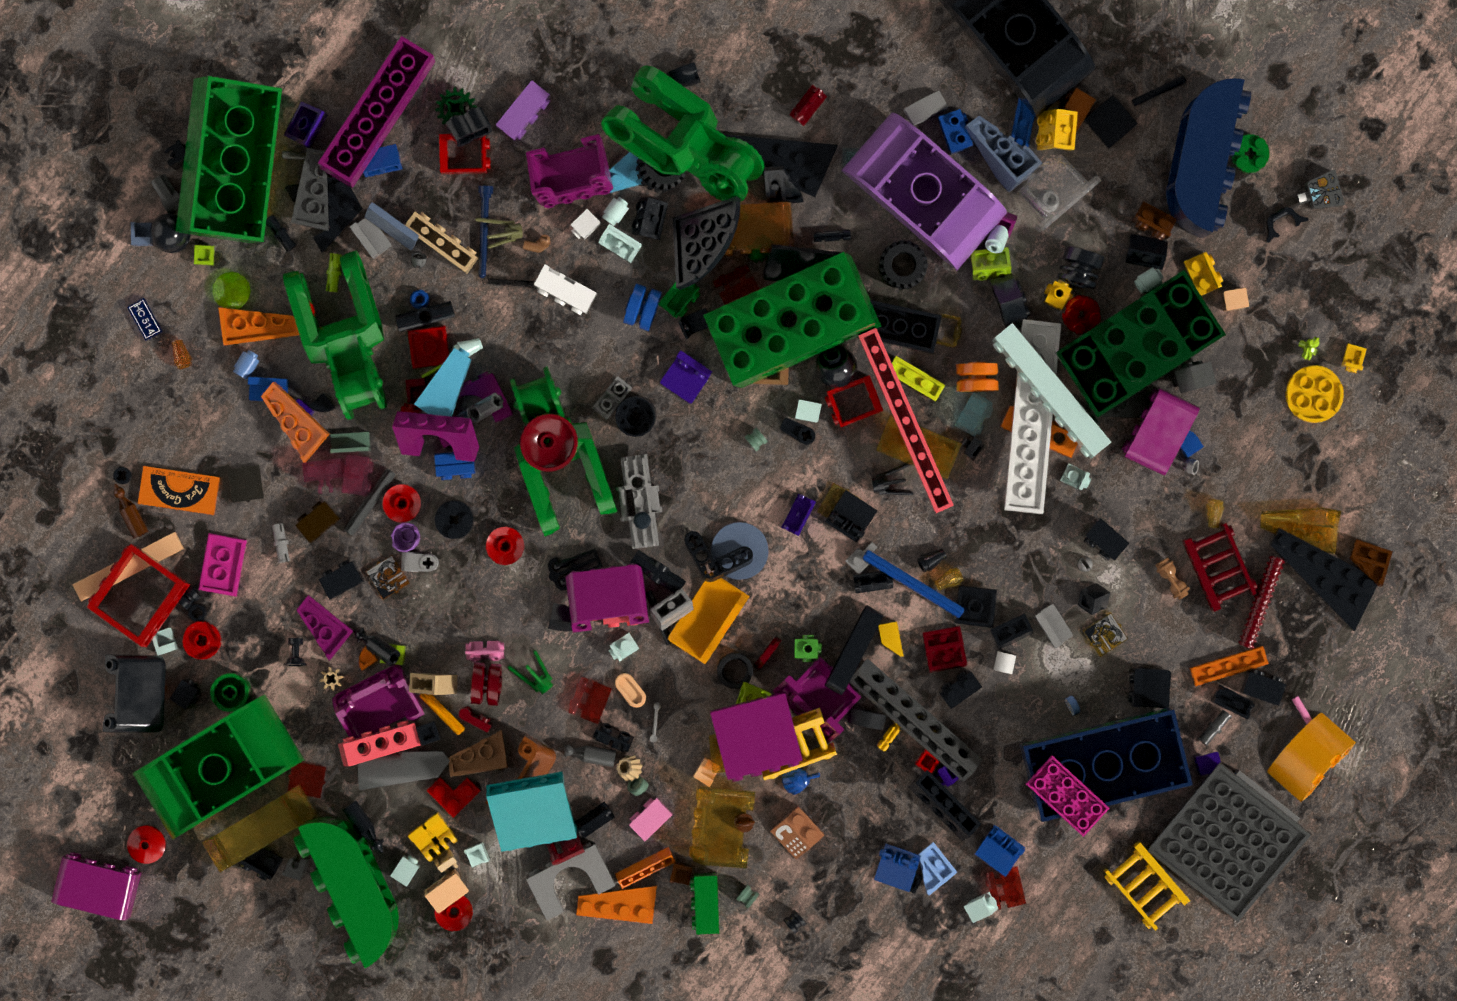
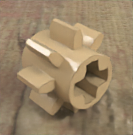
M329 667L328 673L325 671L321 672L324 675V679L319 681L326 684L324 689L331 686L332 691H334L335 685L342 686L339 681L344 676H339L338 672L340 669L332 671V667ZM334 674V679L336 680V682L329 683V678L327 676H331Z

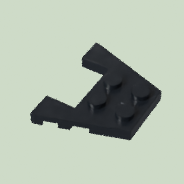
M335 177L327 178L329 231H323L313 237L321 253L327 250L330 244L337 239L340 233L363 210L352 188ZM299 184L285 187L293 203L296 201Z

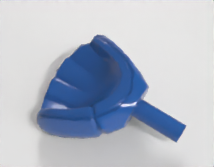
M798 768L782 775V783L788 793L796 795L810 784V779L820 777V773L808 775L804 769Z

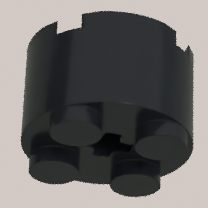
M448 501L442 504L435 514L436 528L446 538H463L473 529L474 513L464 502ZM458 515L459 523L451 524L452 519L450 517Z

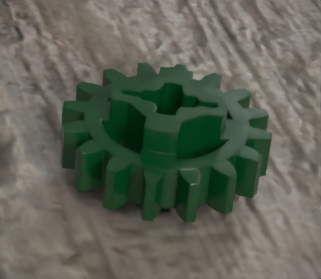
M455 87L452 93L447 89L446 96L440 94L442 101H436L440 108H436L435 111L441 113L437 118L444 119L442 124L446 125V122L451 117L466 113L464 106L467 102L469 109L477 108V106L472 105L475 99H469L470 92L464 94L463 88H461L460 92H457ZM454 96H459V97H460L458 100H451V99H450L451 97H454ZM445 104L448 106V112L446 113V115L444 114ZM451 104L455 106L460 105L459 108L463 114L457 111L453 113L454 110Z

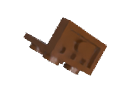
M1143 201L1132 222L1135 223L1134 227L1143 232L1148 230L1152 233V237L1162 241V239L1166 240L1171 236L1172 233L1170 232L1176 220L1169 214Z

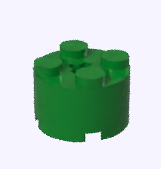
M226 673L219 676L210 689L211 700L219 709L225 712H234L248 704L252 695L248 679L238 673ZM231 687L235 691L232 697L230 694H227V690H230Z

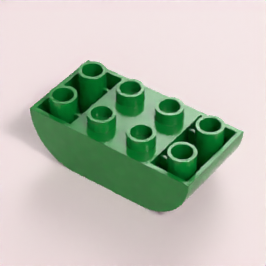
M264 694L134 772L133 776L173 840L305 759Z
M318 817L308 820L298 827L300 833L293 837L295 845L302 858L312 856L317 867L314 871L310 872L312 881L320 894L328 890L333 901L331 906L327 907L329 917L336 929L345 926L350 936L347 939L348 941L344 942V948L350 961L353 964L361 961L364 968H367L375 963L392 943L399 924L398 906L366 838L359 835L351 823L336 817Z

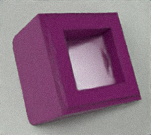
M1007 212L997 225L1004 226L1008 230V237L1010 238L1018 216Z

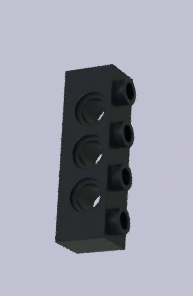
M928 770L920 773L908 786L961 841L970 838L980 827L981 823Z

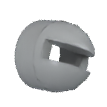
M1196 459L1184 461L1186 466H1183L1184 471L1195 475L1199 468V461Z
M1081 557L1077 562V567L1082 572H1088L1092 569L1093 562L1089 557ZM1082 560L1086 561V563L1089 566L1088 569H1086V567L1082 563Z

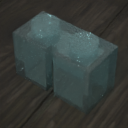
M972 392L954 427L972 437H975L976 434L980 435L985 427L982 424L985 417L989 419L994 410L992 408L993 402Z

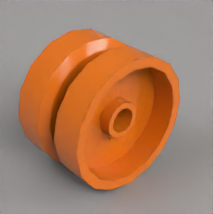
M968 362L966 364H956V374L958 376H968V379H961L956 382V392L999 390L998 380L986 379V376L998 374V363Z

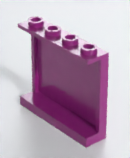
M785 692L710 711L727 780L732 779V782L742 780L745 775L750 774L751 777L761 775V771L769 770V772L780 770V766L788 765V767H794L799 765V761H803Z

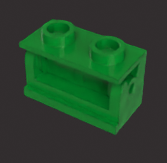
M675 282L658 305L675 319L679 316L682 318L689 310L687 305L691 301L694 303L701 295L698 292L700 288L693 284L680 290L676 288Z

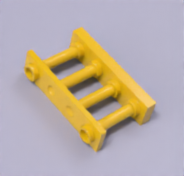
M820 708L792 717L803 761H799V765L794 767H788V765L780 766L781 769L774 772H769V770L762 771L764 780L774 779L781 774L823 759H830L832 756L837 755L834 743L827 744L820 725L824 723ZM813 728L820 747L809 751L802 731Z
M1137 841L1132 845L1136 849L1133 851L1134 854L1112 873L1107 868L1103 870L1107 874L1104 878L1111 886L1115 884L1143 916L1142 922L1148 929L1152 927L1156 931L1158 929L1154 924L1156 920L1176 903L1179 904L1181 902L1185 906L1190 900L1146 848ZM1144 859L1148 863L1145 866L1146 869L1123 888L1116 879L1135 862ZM1156 873L1160 877L1159 883L1135 902L1129 893L1151 874L1154 875ZM1169 888L1173 893L1171 898L1148 917L1141 908L1163 889Z

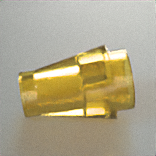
M1217 499L1208 500V504H1206L1208 527L1219 528L1225 508L1223 505L1224 501Z
M956 567L949 569L934 582L938 590L941 591L960 585L964 578L959 568Z

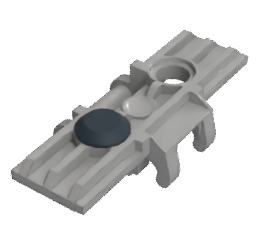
M647 454L621 457L624 486L616 487V491L619 493L622 515L620 522L629 521L633 549L659 546L655 513L662 512L658 491L660 490L659 486H651ZM640 477L643 484L640 488L632 486L633 478ZM632 489L635 516H629L626 490Z

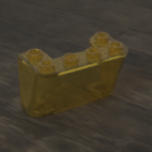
M701 785L696 791L697 807L694 809L693 814L695 825L691 832L693 843L689 850V856L694 862L702 865L747 868L749 849L742 847L744 833L735 828L734 819L738 814L746 813V810L753 811L755 792Z

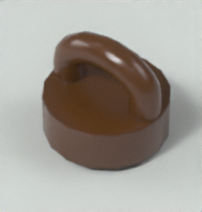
M740 813L734 819L735 828L743 833L749 832L755 824L752 816L746 813Z

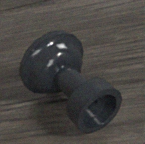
M288 638V645L292 646V657L287 659L284 666H307L304 663V659L299 657V646L303 645V638Z

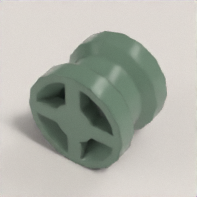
M757 428L753 429L752 434L745 436V439L755 451H758L762 444L768 442Z
M747 884L736 897V900L742 901L748 909L757 899L759 893L752 891L751 887Z

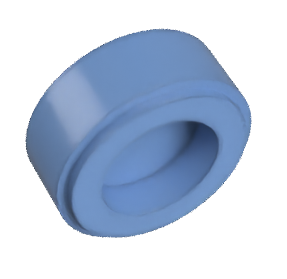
M1073 696L1065 698L1066 705L1071 714L1074 716L1080 713V707Z

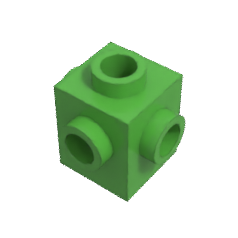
M802 635V639H794V658H802V662H814V659H818V654L822 652V643H818V639H814V635ZM807 645L811 646V651L809 652L804 650Z

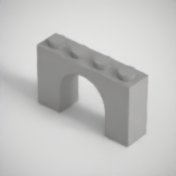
M590 842L584 844V853L563 863L552 865L549 862L545 864L547 868L541 871L537 868L528 873L529 877L526 880L546 920L565 911L554 888L556 875L565 868L577 867L584 870L589 875L598 895L616 886L596 843L592 845Z

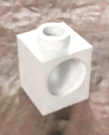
M586 209L571 224L573 227L571 232L578 239L582 237L585 240L601 225V222Z

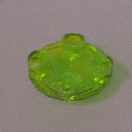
M227 272L216 279L213 284L212 293L214 300L219 306L227 309H238L248 301L251 288L244 276L236 272Z

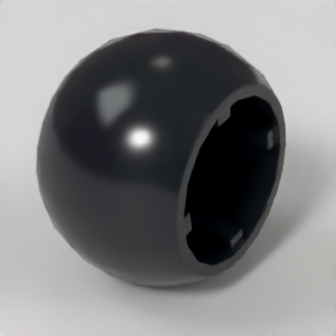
M836 346L822 352L817 358L816 373L819 379L829 387H844L856 376L857 360L853 353L845 347Z

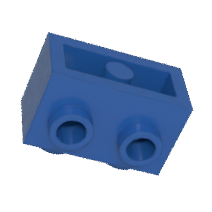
M961 109L938 117V122L950 155L973 146L972 142L974 141L965 128L966 124H968L965 112L962 113Z

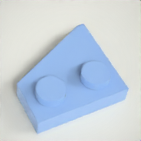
M934 842L918 854L921 855L919 863L926 894L929 896L953 877L957 871Z

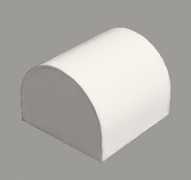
M997 651L993 670L1012 674L1016 655Z

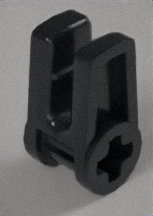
M785 418L782 422L780 430L804 445H810L814 442L815 432L810 427L789 418ZM807 431H810V436L812 437V439H807L806 441H804L802 433H807Z

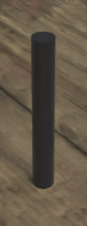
M1180 76L1132 99L1131 102L1135 107L1186 83V79L1184 76Z
M652 590L647 591L646 598L652 608L657 605ZM668 628L663 631L660 629L666 646L672 644L668 640L670 635Z

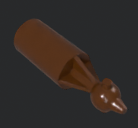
M114 484L113 494L116 498H119V512L132 538L136 539L148 533L149 531L136 505L124 496L125 490L122 487Z

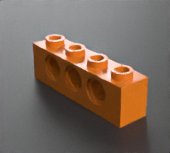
M1013 406L1008 407L1000 425L1001 428L1012 432ZM1052 420L1049 449L1072 458L1078 443L1073 442L1067 435L1068 431L1060 428L1057 422ZM1057 432L1063 435L1061 443H1056L1053 439L1054 434Z

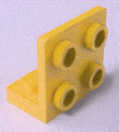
M1062 109L1044 111L1037 120L1039 126L1036 137L1037 150L1052 148L1075 150L1078 112Z

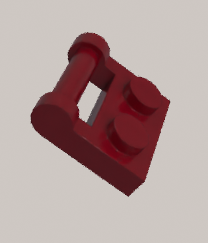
M464 707L459 711V717L462 720L487 733L493 726V723L490 722L491 718L483 714L479 716L474 714L470 707Z
M578 834L577 838L559 841L563 850L561 854H558L554 843L546 844L551 855L552 865H558L585 852Z

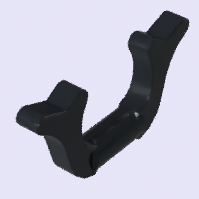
M1289 207L1282 208L1271 214L1266 221L1268 228L1266 243L1280 236L1273 228V223L1285 215H1291L1297 227L1301 222H1306L1309 219L1299 216Z

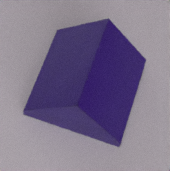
M300 102L284 136L307 148H311L328 115L320 109Z

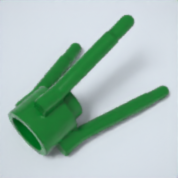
M534 650L533 653L545 677L543 675L538 676L529 665H526L525 668L536 679L533 683L511 666L507 668L531 686L536 693L539 691L543 695L553 686L551 682L553 678L548 674L538 652Z

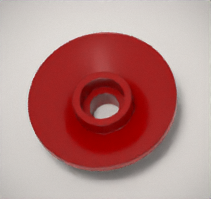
M395 485L385 493L383 498V510L395 522L411 521L417 516L421 508V499L418 492L409 485ZM400 501H405L406 506L401 508L399 506Z
M500 527L488 536L486 551L495 563L510 565L521 558L524 552V540L517 530L510 527ZM504 542H507L509 544V548L507 550H504L502 548V544Z
M149 825L140 826L133 830L127 841V849L130 856L135 861L143 864H150L160 859L166 847L162 832ZM143 842L148 843L149 846L147 849H144L142 847Z
M462 896L440 913H437L435 910L434 914L437 923L442 928L448 931H459L470 923L473 916V908L468 898ZM452 908H456L458 910V913L456 915H453L451 913Z

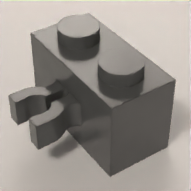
M1203 360L1181 365L1182 369L1175 371L1176 379L1172 380L1174 387L1179 386L1180 393L1217 384L1211 361L1203 363Z

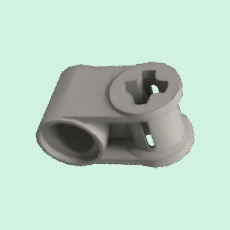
M402 552L401 571L431 572L437 569L439 565L438 558L433 554ZM429 558L430 561L434 562V565H431L430 568L425 564V561Z

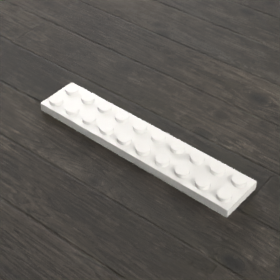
M1023 319L1021 334L1056 375L1058 357L1055 352L1059 350L1061 324ZM1017 371L1004 510L1043 514L1053 413H1049L1042 404L1044 402L1040 397L1036 398L1032 394L1030 385L1027 382L1024 383L1019 378V372Z

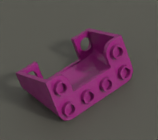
M600 134L581 138L584 147L549 155L545 148L526 152L531 192L541 206L553 208L555 205L569 204L578 199H589L599 194L606 195L613 190L604 144Z
M1158 386L1157 389L1153 388L1149 395L1150 406L1149 408L1145 407L1140 416L1143 419L1140 425L1136 424L1131 435L1134 437L1130 441L1126 440L1121 450H1123L1125 458L1165 476L1195 421L1200 407Z
M628 564L627 566H611L605 569H590L583 572L573 571L566 576L573 633L592 630L590 622L592 620L629 616L630 625L649 623L642 568L639 565Z

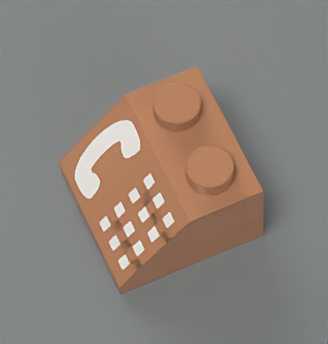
M799 805L770 831L795 859L803 855L825 835Z

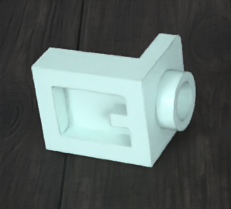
M1068 463L1060 481L1082 491L1083 488L1087 489L1091 478H1089V472H1085Z
M628 633L610 644L611 649L608 651L614 660L618 658L621 661L637 651L639 647L631 634Z

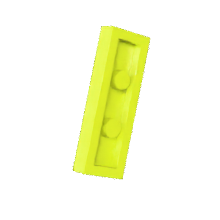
M895 356L892 365L899 381L936 402L945 384Z

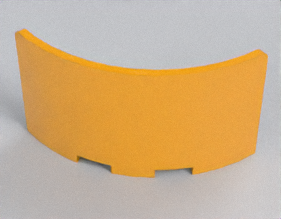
M723 578L714 582L704 581L692 600L694 610L679 619L668 636V640L706 664L750 596Z
M1319 713L1291 740L1267 772L1295 798L1302 802L1312 794L1325 777L1324 774L1328 769H1333L1350 752L1356 742L1327 716Z

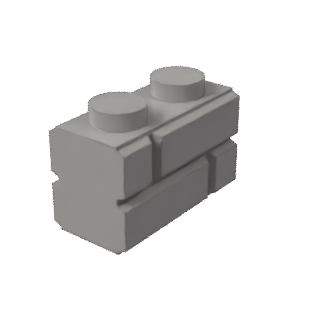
M681 588L675 594L670 595L650 609L651 617L663 631L693 611V602Z

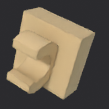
M449 848L442 851L441 855L434 857L436 867L441 873L444 871L446 874H449L448 868L452 865L458 868L454 854Z

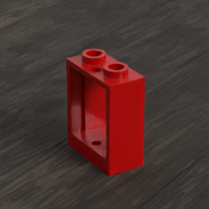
M439 134L440 173H487V169L491 168L490 157H487V149H490V138L484 136L474 139L481 140L482 168H449L448 141L454 140L450 134Z
M870 375L850 382L844 387L827 391V396L824 397L828 408L832 406L834 414L831 415L834 424H839L840 428L884 411ZM864 383L874 410L843 421L833 395Z

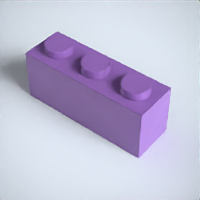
M531 80L497 122L496 127L513 141L517 138L520 140L526 133L525 128L529 123L532 125L539 117L537 113L540 109L544 110L551 102L549 100L550 94Z

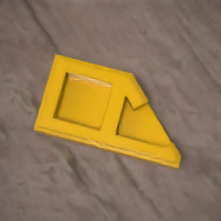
M897 621L880 624L878 628L881 644L900 657H903Z

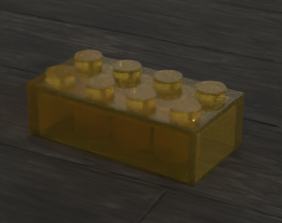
M889 415L875 451L915 467L892 415ZM920 427L941 477L947 480L962 443Z

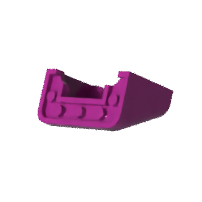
M392 665L337 693L332 698L337 718L349 737L354 736L355 739L361 737V733L367 731L374 733L379 728L387 726L403 717H406L407 720L416 721L424 715V710L415 693L409 692V681L400 665ZM360 743L357 749L360 747H364V745Z

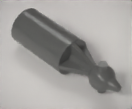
M570 745L558 747V751L562 752L565 756L573 754L585 763L614 767L616 750L588 745L574 749Z

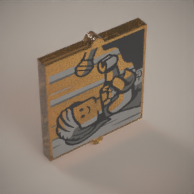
M393 555L381 562L378 561L377 565L365 571L383 600L394 593L397 594L400 589L410 584Z

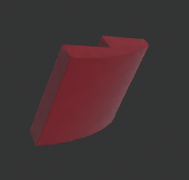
M960 626L923 632L929 673L967 666Z

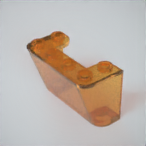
M791 202L740 205V215L735 235L723 257L733 256V253L736 251H740V254H752V250H760V253H769L771 244L794 247Z

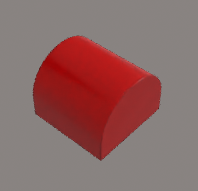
M924 749L914 764L924 771L928 770L932 774L940 761Z

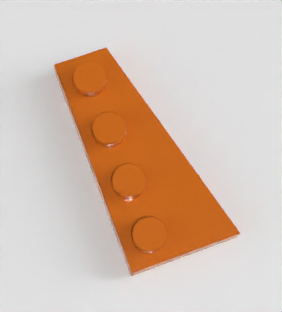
M218 307L224 346L300 336L294 316Z
M272 382L261 397L272 415L279 421L283 432H286L294 449H297L303 463L307 462L330 433L276 382Z
M657 885L604 892L599 895L598 893L579 895L576 915L653 924Z

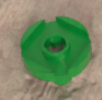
M1248 134L1243 136L1239 152H1235L1230 157L1232 163L1240 171L1255 173L1265 167L1269 160L1270 151L1265 139L1257 135ZM1249 148L1252 149L1253 152H1255V155L1252 156V159H1249V157L1245 155V152H1247Z

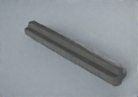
M390 469L384 471L345 526L344 530L347 533L354 535L396 474Z

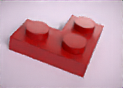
M441 777L427 790L453 818L481 791L468 777L455 790Z

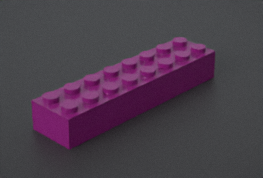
M401 36L319 160L318 165L320 169L353 188L435 63L434 55Z

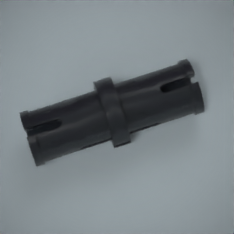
M274 214L266 219V225L274 234L273 237L278 239L286 252L291 251L297 246L287 233L288 230L285 227L283 228Z

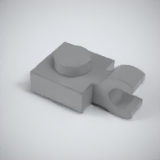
M873 542L863 551L858 547L845 561L860 574L869 565V563L863 560L864 554L867 550L874 552L878 547Z

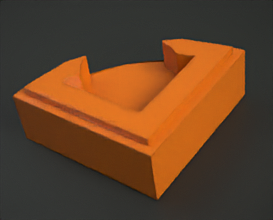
M366 646L362 649L359 656V666L362 671L378 661L377 657L366 649Z

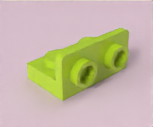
M1005 247L1001 253H992L985 249L975 250L970 255L973 280L985 281L1011 273L1008 247Z

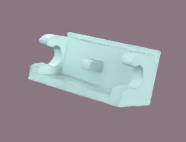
M610 224L598 242L629 263H632L642 247L641 243Z

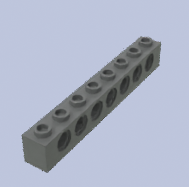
M868 658L854 672L850 683L960 780L964 782L974 773L983 759Z

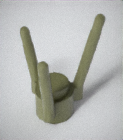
M475 218L477 222L508 225V227L504 228L503 233L487 236V239L507 238L488 245V249L514 242L523 236L521 224H515L514 220L503 221Z

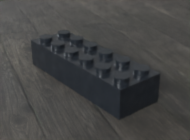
M830 297L827 298L824 312L829 311L832 307L833 302ZM870 300L881 324L877 331L884 344L930 354L934 353L942 315Z

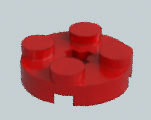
M1083 295L1070 299L1065 306V314H1062L1064 325L1078 335L1088 332L1101 320L1098 303L1091 297ZM1080 311L1085 312L1083 317L1078 318V316L1080 315Z
M199 621L186 628L182 644L189 656L204 660L213 657L222 645L220 631L215 625L210 622ZM199 635L202 637L206 636V645L203 646V644L197 643Z

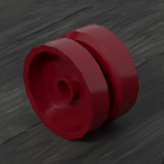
M474 662L471 704H482L484 694L487 693V704L498 706L503 681L502 664L492 663L489 667L488 675H486V664Z

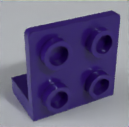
M680 350L676 356L677 358L660 381V384L692 404L713 372Z

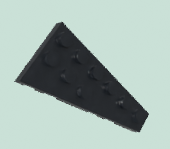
M725 135L726 137L741 139L752 145L761 155L765 167L784 166L800 192L814 198L838 147L836 144Z

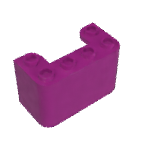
M75 852L62 856L51 903L118 920H127L131 917L142 872H138L137 868L132 866L116 869L113 864L104 863L103 866L96 864V860L85 858L84 861L81 858V854Z

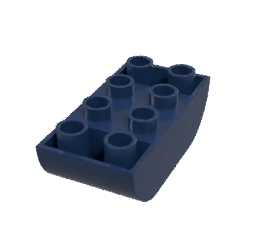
M1225 79L1208 86L1190 102L1181 116L1166 188V201L1170 214L1175 218L1176 223L1186 232L1199 238H1204L1213 233V231H1218L1225 224L1228 205L1219 204L1221 193L1225 194L1227 190H1231L1234 182L1236 168L1227 166L1229 156L1239 152L1244 130L1235 128L1237 118L1241 119L1243 114H1247L1250 105L1251 91L1243 90L1245 79Z

